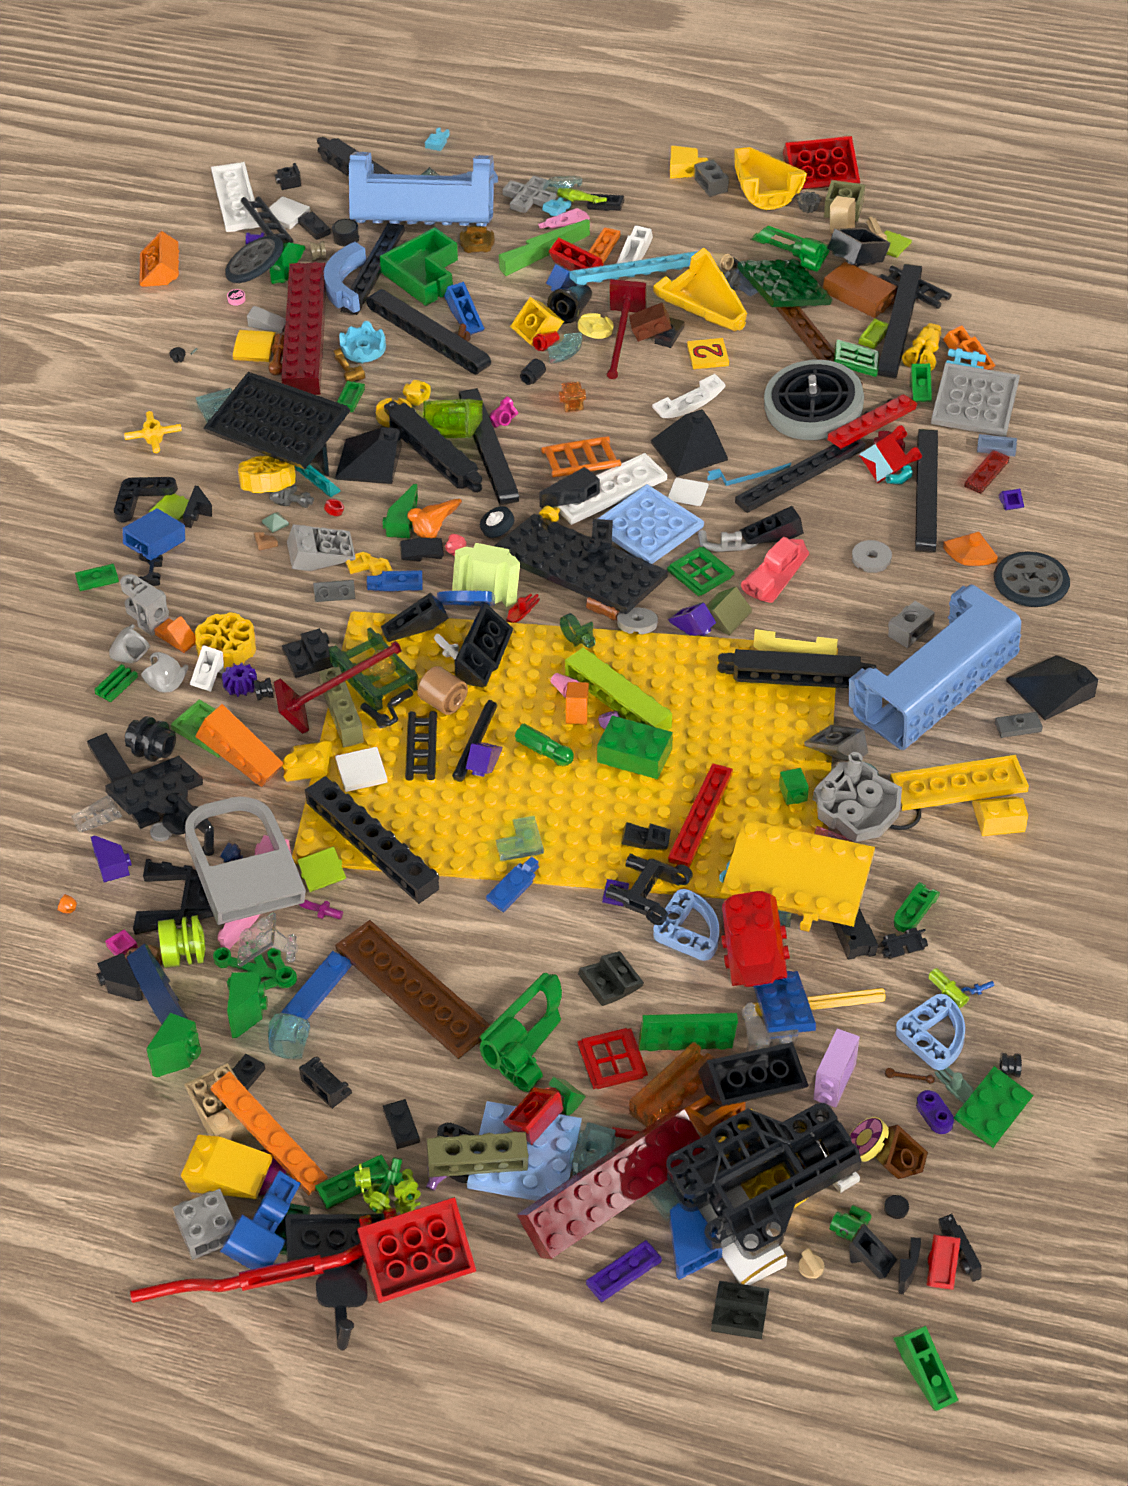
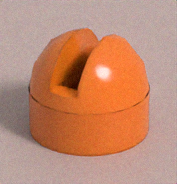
M64 894L59 902L58 911L66 914L74 912L77 905L76 900Z

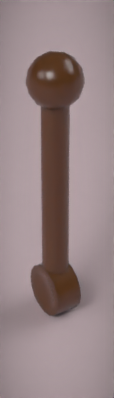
M893 1068L885 1070L887 1078L897 1076L923 1080L929 1084L935 1081L933 1075L922 1076L896 1072Z

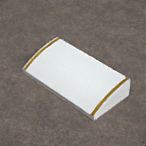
M741 1185L726 1193L734 1208L750 1200ZM711 1204L699 1209L707 1223L718 1217L714 1213ZM768 1230L767 1234L773 1236L770 1230ZM747 1241L744 1245L747 1248L753 1249L758 1244L754 1241ZM735 1243L726 1246L722 1250V1257L739 1284L751 1285L786 1267L787 1256L780 1246L754 1260L744 1258Z

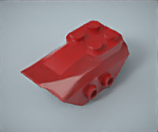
M764 891L730 896L722 905L725 935H721L723 949L727 948L728 955H724L726 969L730 968L732 986L744 985L745 987L769 984L773 983L774 980L787 978L786 959H790L788 945L784 946L783 939H787L785 925L781 926L776 897Z

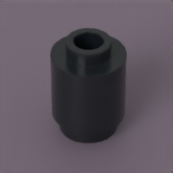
M532 359L521 370L520 378L522 382L527 385L534 384L546 372L544 362L539 359Z

